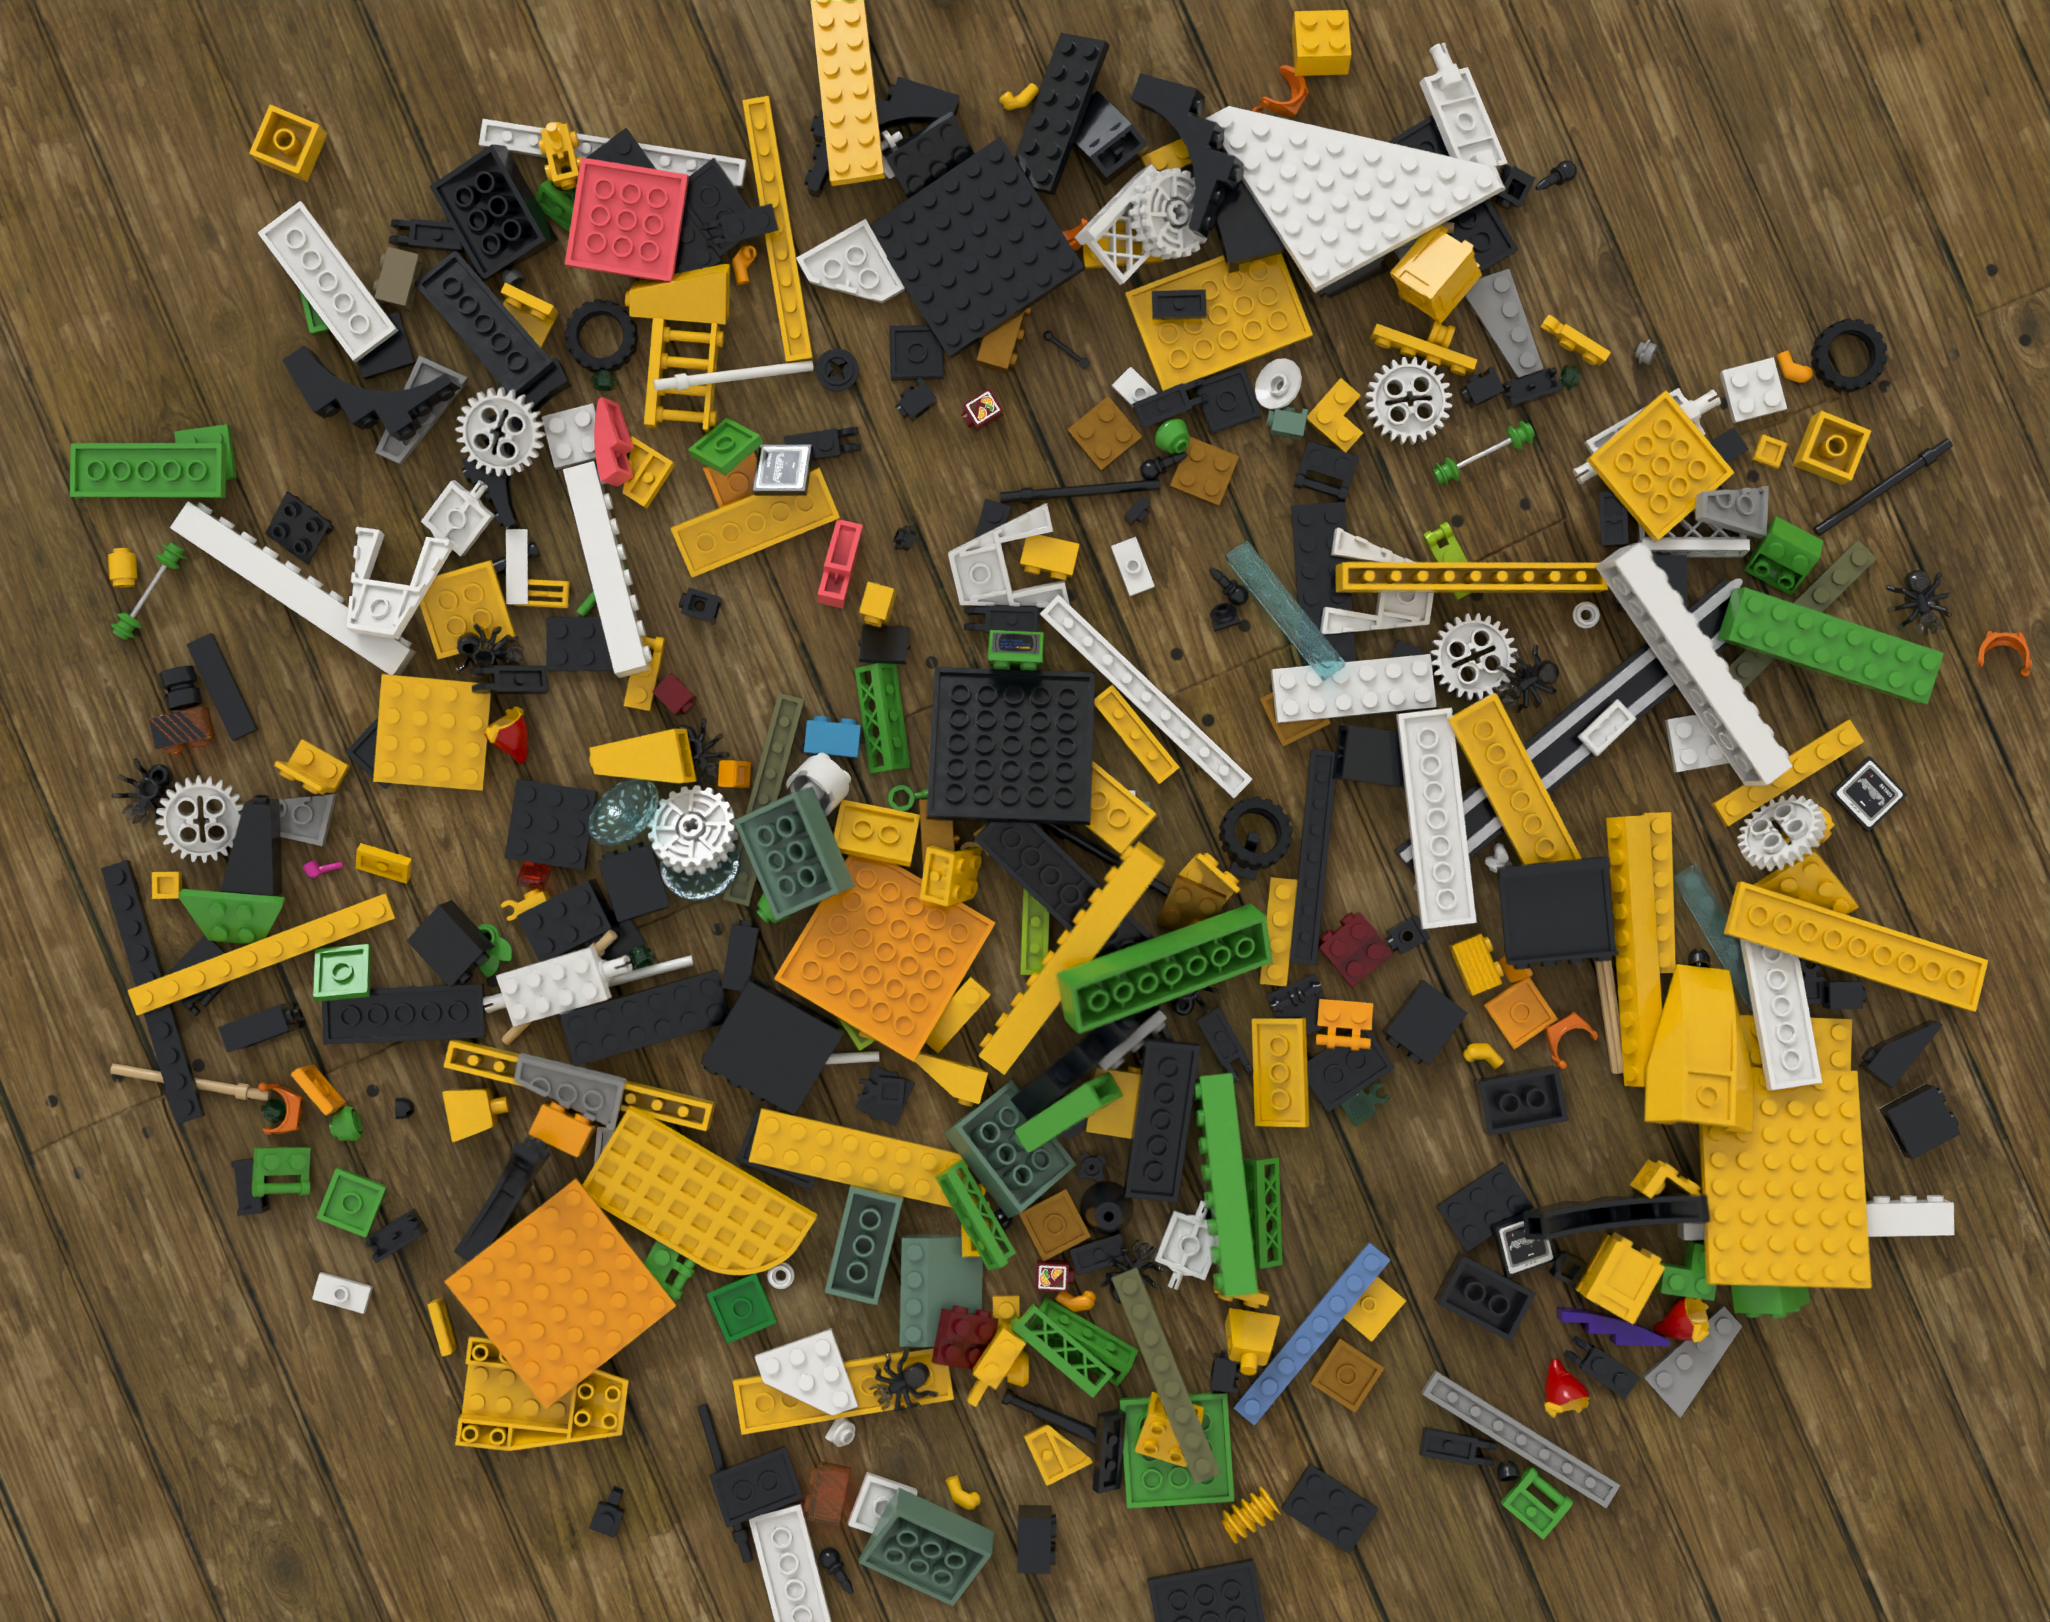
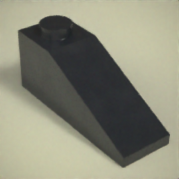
M1928 1020L1884 1040L1874 1047H1869L1861 1057L1863 1061L1859 1066L1883 1086L1893 1088L1942 1027V1024L1939 1021Z

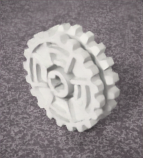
M1173 168L1172 170H1162L1161 173L1159 171L1153 172L1151 177H1143L1141 179L1142 184H1138L1135 187L1137 194L1131 196L1130 202L1133 204V209L1129 210V215L1133 217V222L1130 223L1131 228L1136 229L1137 234L1135 238L1137 241L1143 242L1142 248L1145 251L1151 250V256L1155 258L1161 256L1162 260H1168L1171 257L1172 259L1179 258L1181 255L1183 257L1190 256L1191 251L1197 252L1200 250L1199 244L1205 243L1207 238L1197 236L1188 229L1195 198V179L1191 178V172L1187 170L1181 172L1180 168Z
M694 785L693 790H688L685 786L681 787V792L679 793L670 792V798L667 800L661 799L659 801L660 808L653 809L651 814L654 820L648 822V827L652 830V832L648 833L649 840L653 843L651 845L659 859L663 860L664 865L668 868L673 866V870L677 873L685 870L687 875H693L694 871L705 874L706 869L709 867L713 870L717 869L719 861L726 862L729 859L726 855L728 851L734 852L736 847L733 841L739 838L738 832L735 831V814L730 804L724 801V797L720 793L714 795L713 789L708 787L705 791H702L701 787Z

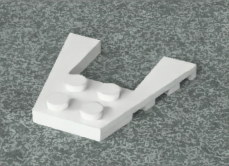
M1047 503L948 552L960 605H1009L1046 608L1057 595L1070 605L1064 580L1012 591L1001 545L1003 542L1053 532Z
M356 527L358 541L357 546H354L353 558L356 559L355 572H352L351 575L353 593L352 596H349L346 628L355 633L399 639L455 544L446 539L426 537L410 586L369 580L385 534L376 529Z
M1336 528L1334 531L1332 556L1367 562H1414L1393 554L1388 549L1371 544L1368 540L1359 536L1351 535L1341 528ZM1378 593L1375 615L1324 607L1320 635L1429 625L1434 593Z

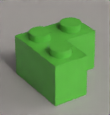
M1686 1241L1683 1265L1659 1263L1665 1269L1654 1287L1658 1292L1711 1301L1715 1300L1717 1285H1707L1705 1241Z
M1731 1285L1734 1312L1746 1313L1748 1318L1760 1317L1763 1314H1770V1318L1787 1317L1788 1312H1798L1800 1307L1810 1303L1808 1287Z

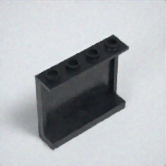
M1242 179L1240 182H1237L1235 190L1225 187L1224 200L1218 206L1215 214V228L1228 273L1239 271V264L1288 252Z
M1601 856L1497 867L1506 964L1513 965V969L1530 968V963H1540L1541 967L1557 966V961L1568 960V964L1585 963L1584 958L1595 957L1596 962L1612 960L1613 955H1619V951L1615 947L1608 868H1610L1609 857Z
M750 975L744 985V989L706 1053H703L700 1064L704 1065L703 1068L710 1074H720L726 1077L727 1082L736 1088H741L742 1086L751 1091L750 1094L754 1098L773 1103L774 1108L779 1112L787 1114L789 1112L795 1115L841 1039L844 1027Z

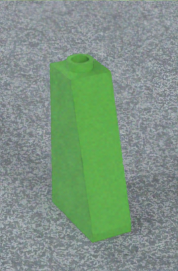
M1109 1072L1087 1082L1014 1131L1018 1136L1020 1145L1030 1153L1124 1095Z

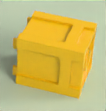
M1442 225L1422 234L1390 272L1398 287L1400 298L1420 309L1440 324L1482 276L1479 270L1480 264L1476 263L1474 258L1475 254L1472 249L1474 246L1466 240L1460 243L1447 234L1449 230Z
M1613 1232L1612 1236L1605 1233L1578 1281L1575 1290L1584 1295L1585 1298L1634 1325L1665 1267L1659 1264L1662 1259L1650 1251L1641 1248L1639 1252L1631 1247L1633 1242L1618 1233Z

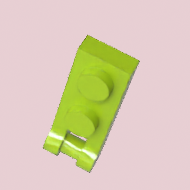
M1447 522L1439 525V529L1433 532L1428 531L1422 534L1435 562L1468 563ZM1444 538L1447 545L1440 549L1437 541ZM1453 593L1456 601L1470 594Z

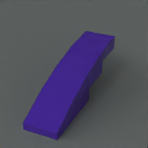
M1557 1307V1318L1561 1322L1583 1323V1329L1589 1334H1610V1341L1615 1345L1670 1346V1341L1664 1336L1640 1324L1634 1323L1633 1325L1623 1318L1586 1309Z

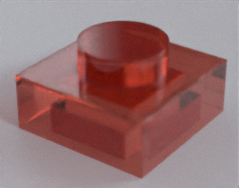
M524 861L517 877V886L544 890L550 876L551 865Z

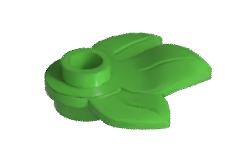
M482 924L477 928L483 934L486 932L491 934L490 942L495 947L488 954L490 959L479 968L486 977H491L498 970L500 960H512L513 951L510 943L500 937L499 930L494 925Z

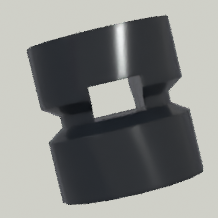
M181 666L159 673L162 689L168 691L164 696L168 711L186 709L203 703L200 688L194 686L197 682L194 666Z

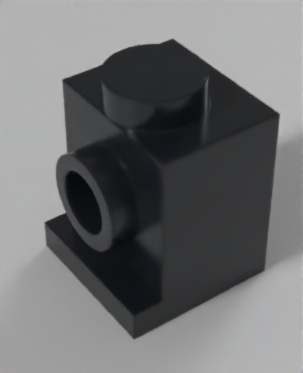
M1506 165L1501 169L1502 173L1500 175L1506 189L1494 195L1497 198L1495 203L1508 210L1511 206L1521 208L1535 177L1515 166ZM1509 185H1510V187H1511L1510 192H1509V193H1506V191H1507V189H1508V187H1509Z
M1493 366L1483 373L1484 377L1479 373L1467 379L1468 384L1464 388L1459 389L1462 401L1465 404L1468 403L1471 409L1499 396L1504 391Z
M921 377L916 380L918 386L915 389L911 386L901 393V399L898 401L899 404L895 406L903 419L909 417L912 422L938 403L937 398Z
M688 588L687 593L683 592L679 608H682L681 613L685 616L715 625L723 599L713 594ZM700 601L704 602L705 608L702 611H697L696 604Z
M1412 915L1386 930L1389 936L1385 938L1393 952L1398 951L1399 954H1404L1431 939L1426 929H1421L1418 915ZM1405 931H1409L1412 935L1409 941L1403 940L1402 935Z
M1221 1350V1353L1214 1352L1209 1386L1211 1390L1238 1394V1386L1234 1383V1380H1239L1241 1364H1237L1236 1361H1231L1228 1358V1350Z

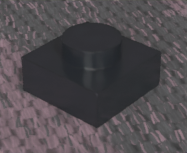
M1142 496L1124 515V519L1130 525L1135 521L1140 524L1149 515L1150 511L1148 508L1151 502Z
M1563 1250L1549 1272L1553 1277L1574 1286L1588 1264L1582 1258Z

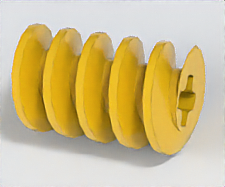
M1259 1487L1260 1497H1257L1252 1492L1250 1493L1251 1503H1248L1243 1498L1240 1499L1241 1509L1234 1504L1231 1505L1232 1515L1226 1510L1222 1511L1224 1520L1221 1521L1235 1544L1238 1543L1237 1534L1243 1538L1248 1537L1246 1528L1254 1533L1257 1531L1255 1522L1264 1527L1266 1526L1265 1516L1271 1521L1275 1520L1274 1510L1281 1515L1269 1493L1262 1487Z

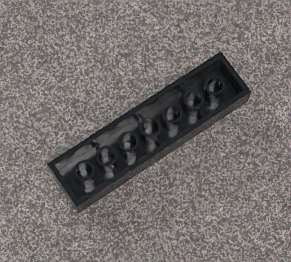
M989 822L974 838L995 861L1069 932L1076 925L1072 921L1081 909L1086 911L1092 904L1088 900L1097 887L1101 890L1103 889L1035 823ZM1127 913L1095 957L1100 958L1154 937Z

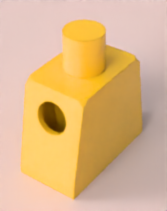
M491 1088L449 1089L442 1092L452 1142L498 1125L497 1114L510 1112L508 1097L494 1099Z
M1229 1308L1225 1320L1228 1358L1231 1361L1241 1362V1373L1254 1375L1257 1372V1365H1267L1280 1316Z

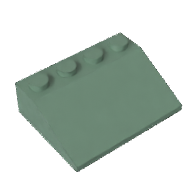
M813 787L796 791L734 820L775 920L855 887Z
M1012 1080L944 1132V1135L1008 1218L1025 1210L1076 1166V1163L1057 1138L1030 1153L1020 1145L1014 1130L1038 1114L1036 1113L1027 1120L1011 1102L1010 1099L1019 1091Z
M903 1234L899 1347H934L942 1308L952 1310L953 1305L969 1308V1313H976V1309H982L983 1260L981 1258L962 1257L961 1235Z
M899 1488L887 1504L858 1563L954 1606L991 1557L994 1531Z

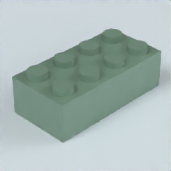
M854 1185L850 1186L824 1293L873 1305L878 1304L904 1197Z

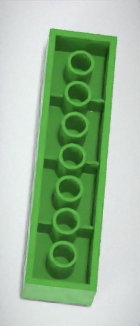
M1748 588L1733 589L1717 639L1912 704H1928L1944 655L1943 652Z
M1250 903L1057 973L1065 1021L1080 1034L1272 963L1266 915Z
M1228 1073L1200 1076L1195 1081L1193 1100H1198L1199 1110L1194 1112L1196 1127H1201L1202 1137L1198 1138L1199 1154H1204L1205 1165H1201L1202 1181H1207L1208 1192H1204L1205 1208H1210L1211 1219H1207L1208 1235L1213 1236L1214 1246L1210 1247L1211 1262L1217 1265V1274H1213L1214 1288L1220 1291V1295L1224 1297L1256 1294L1258 1289L1233 1075Z

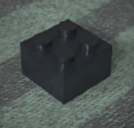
M1019 1505L1017 1573L1050 1574V1565H1056V1541H1051V1538H1056V1514H1051L1050 1505Z

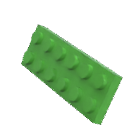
M71 443L70 497L226 498V444Z

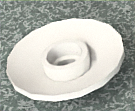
M1286 358L1276 359L1268 363L1261 370L1256 380L1255 394L1258 402L1270 410L1281 409L1289 405L1301 387L1302 376L1300 368L1295 362Z

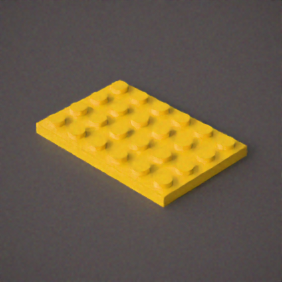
M1282 254L1239 264V271L1228 273L1225 259L1222 255L1125 293L1126 300L1162 391L1181 383L1184 385L1199 378H1206L1313 336ZM1206 290V319L1152 320V291Z

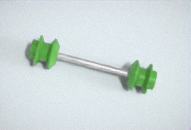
M1520 420L1518 428L1514 429L1512 426H1508V439L1458 464L1448 457L1445 458V464L1442 466L1434 463L1435 469L1432 470V474L1439 485L1443 484L1445 487H1448V480L1450 479L1458 482L1460 468L1510 443L1518 450H1522V443L1524 442L1532 445V438L1535 437L1532 426Z
M172 542L169 545L162 544L165 548L163 554H155L162 566L130 615L127 613H117L120 621L118 624H110L115 628L113 630L114 634L124 640H127L129 637L135 639L132 633L135 628H142L139 620L135 618L166 568L168 567L172 570L180 569L177 564L180 558H187L183 555L185 550Z

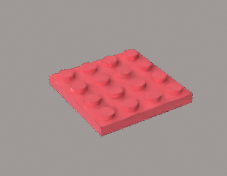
M581 157L565 265L629 277L671 282L674 277L689 181L688 174Z

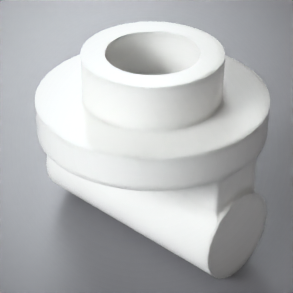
M1502 843L1495 844L1494 856H1488L1485 859V864L1489 867V870L1497 873V867L1512 865L1508 860V854Z
M847 1417L835 1419L825 1438L833 1442L837 1447L848 1445L854 1439L855 1425Z

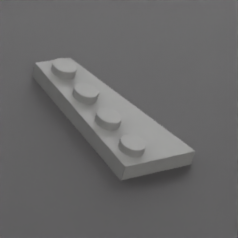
M1510 269L1480 278L1464 297L1470 304L1474 315H1477L1483 324L1489 338H1492L1498 348V352L1514 377L1517 379L1543 370Z
M419 356L404 390L429 383L445 373L453 377L461 389L456 391L450 400L441 401L435 405L429 414L417 417L422 427L416 430V434L412 438L399 441L392 437L387 429H385L375 453L402 465L470 379Z
M524 1053L518 1056L514 1082L543 1097L549 1096L559 1101V1105L567 1109L572 1108L584 1114L583 1117L606 1125V1128L613 1132L616 1130L626 1078Z
M1720 1305L1708 1316L1710 1330L1706 1338L1700 1342H1693V1340L1680 1341L1642 1375L1679 1418L1682 1417L1742 1328L1741 1324L1723 1305Z

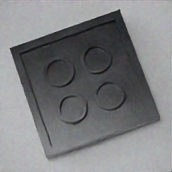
M517 779L505 858L586 870L598 791Z

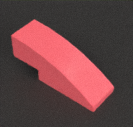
M601 397L598 399L594 428L596 463L601 482L619 487L634 477L626 455L634 447L619 403Z
M840 519L836 520L818 591V603L844 609L860 543L862 524Z

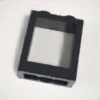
M295 1002L277 1005L222 1025L218 1029L228 1053L245 1049L303 1028L302 1021H304V1016L301 1008L296 1006Z

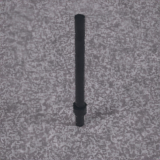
M1946 438L1933 448H1926L1920 452L1918 458L1813 527L1816 535L1821 536L1923 466L1928 467L1936 462L1938 456L1953 447L1952 442Z
M1160 480L1032 490V487L1021 488V491L1000 492L1001 503L1022 501V504L1033 503V500L1160 490Z
M1041 824L1055 832L1054 835L1062 840L1064 838L1117 869L1123 863V860L1071 830L1069 825ZM1155 878L1148 885L1149 888L1167 897L1171 889Z
M708 1404L700 1405L697 1407L717 1472L725 1469L726 1464ZM743 1522L733 1525L734 1531L731 1533L734 1543H738L743 1563L754 1560L748 1542L750 1536L747 1527H744Z

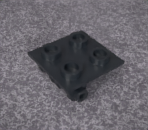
M287 491L265 534L308 565L325 533L329 535L333 531L334 526L331 524V520L325 519L317 510H313L312 506L306 505L298 496H294Z
M1315 974L1266 995L1276 1018H1306V1036L1326 1028L1317 1027L1319 999L1326 998L1323 993L1324 990Z

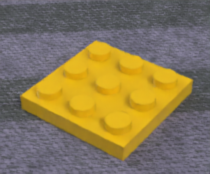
M492 560L437 575L420 602L437 659L459 654L457 641L464 633L473 632L480 637V634L474 628V624L483 627L486 638L489 640L493 629L497 627L500 632L496 636L495 643H498L508 634L514 638L516 637Z

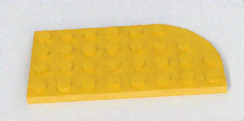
M630 1105L583 1183V1187L602 1209L700 1266L713 1272L728 1275L755 1274L784 1262L796 1251L818 1215Z

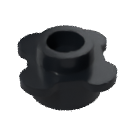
M905 525L897 530L893 542L896 543L895 550L903 549L908 551L912 546L916 532L911 530L910 525Z
M1083 1153L1080 1156L1081 1168L1078 1170L1079 1178L1094 1179L1097 1182L1101 1181L1104 1178L1102 1170L1103 1165L1106 1163L1105 1157L1102 1155L1095 1157L1090 1156L1088 1153ZM1090 1165H1094L1093 1170L1089 1169Z

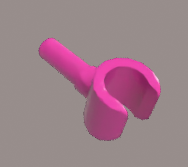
M314 860L303 866L306 875L310 878H316L327 871L344 868L342 861L319 867L317 861Z

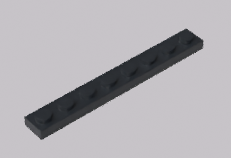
M1310 750L1290 963L1317 964L1335 779L1332 778L1335 760L1334 751Z

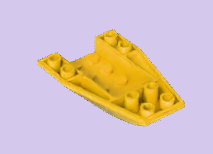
M1677 964L1675 965L1646 1066L1644 1122L1670 1125L1676 1122L1724 1126L1725 1131L1752 1133L1754 1079L1730 970Z
M469 1336L466 1356L468 1368L463 1408L458 1420L455 1445L513 1451L622 1435L629 1380L596 1369L545 1409L490 1338Z

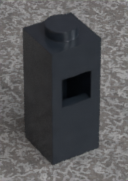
M739 919V924H732L721 988L742 991L748 977L754 974L761 931L760 927H755L754 921Z

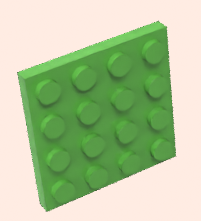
M1227 1392L1188 1394L1192 1404L1204 1407L1201 1426L1220 1471V1474L1197 1484L1194 1483L1187 1465L1182 1467L1135 1452L1136 1443L1146 1420L1150 1396L1119 1398L1120 1409L1126 1412L1123 1461L1127 1509L1234 1502Z

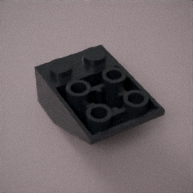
M1098 90L1093 93L1073 146L1106 186L1141 159L1142 156L1146 155L1148 144L1135 127Z

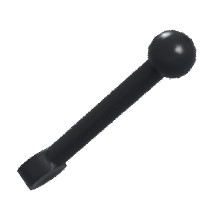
M1051 331L1044 332L1043 338L1046 341L1053 342L1078 361L1082 369L1089 367L1090 361L1087 358H1081L1056 339Z

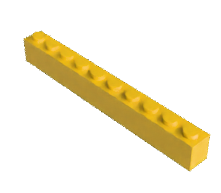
M1342 562L1336 565V592L1598 593L1608 590V585L1595 567L1599 563Z
M1649 815L1606 818L1615 947L1619 951V955L1615 956L1624 1086L1645 1087L1646 1066L1662 1014Z
M1138 841L1134 848L1131 845L1127 847L1120 857L1123 860L1118 869L1114 866L1104 878L1107 884L1102 890L1097 887L1088 900L1092 904L1086 911L1081 909L1072 921L1076 924L1071 932L1066 929L1058 939L1057 943L1060 946L1054 953L1051 950L1041 962L1044 965L1040 973L1033 972L1025 983L1029 986L1024 994L1020 991L1010 1003L1013 1009L1009 1014L1002 1013L995 1023L998 1029L993 1035L988 1032L979 1044L983 1048L979 1057L1002 1074H1006L1060 1003L1061 996L1057 973L1091 961L1163 867L1165 860Z
M454 1039L449 1042L443 1067L522 1086L514 1082L518 1056L520 1054L460 1039ZM626 1080L620 1110L627 1112L630 1105L654 1119L707 1131L711 1126L716 1102Z

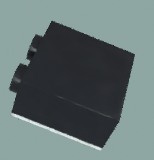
M1923 1084L1878 1108L1904 1157L1914 1159L1960 1135L1956 1127L1959 1125L1958 1120L1951 1111L1948 1112L1944 1104L1946 1098L1938 1087Z

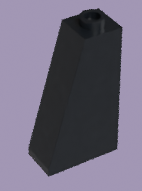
M255 795L243 805L220 892L279 896L282 893L279 799H270L269 795Z

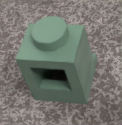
M1283 407L1280 410L1275 409V411L1269 410L1266 426L1270 427L1269 434L1301 440L1304 434L1308 409H1302L1301 413H1296V409L1291 407Z

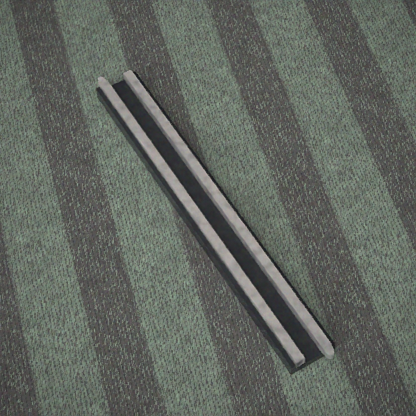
M1740 578L1728 582L1727 579L1721 580L1686 609L1687 612L1693 614L1697 619L1698 628L1702 634L1710 638L1714 645L1713 650L1717 655L1730 645L1717 639L1733 589L1740 588L1743 581ZM1647 642L1523 743L1548 794L1595 756L1578 739V736L1615 700L1618 699L1635 716L1636 720L1630 725L1632 726L1678 688ZM1479 781L1462 794L1469 859L1504 831ZM1409 837L1394 852L1415 876L1411 837ZM1416 883L1413 888L1414 891H1417Z

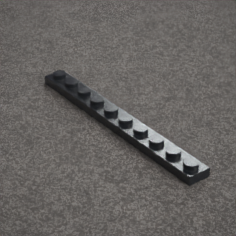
M125 860L101 868L135 986L138 987L164 977L131 862ZM171 1003L145 1013V1020L176 1124L206 1116L173 1004Z

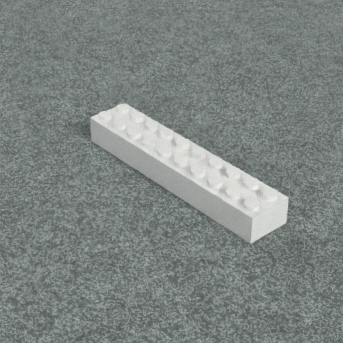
M1641 542L1619 548L1596 565V569L1745 786L1769 785L1792 767L1788 760L1789 755L1787 751L1777 744L1773 738L1774 733L1772 729L1762 722L1758 716L1759 711L1757 707L1747 700L1743 694L1744 689L1742 685L1732 678L1728 672L1729 667L1727 663L1717 656L1713 650L1714 645L1710 638L1702 634L1698 628V621L1695 616L1687 612L1682 604L1683 599L1677 591L1672 590L1667 582L1668 577L1666 573L1653 562L1651 551L1642 545Z

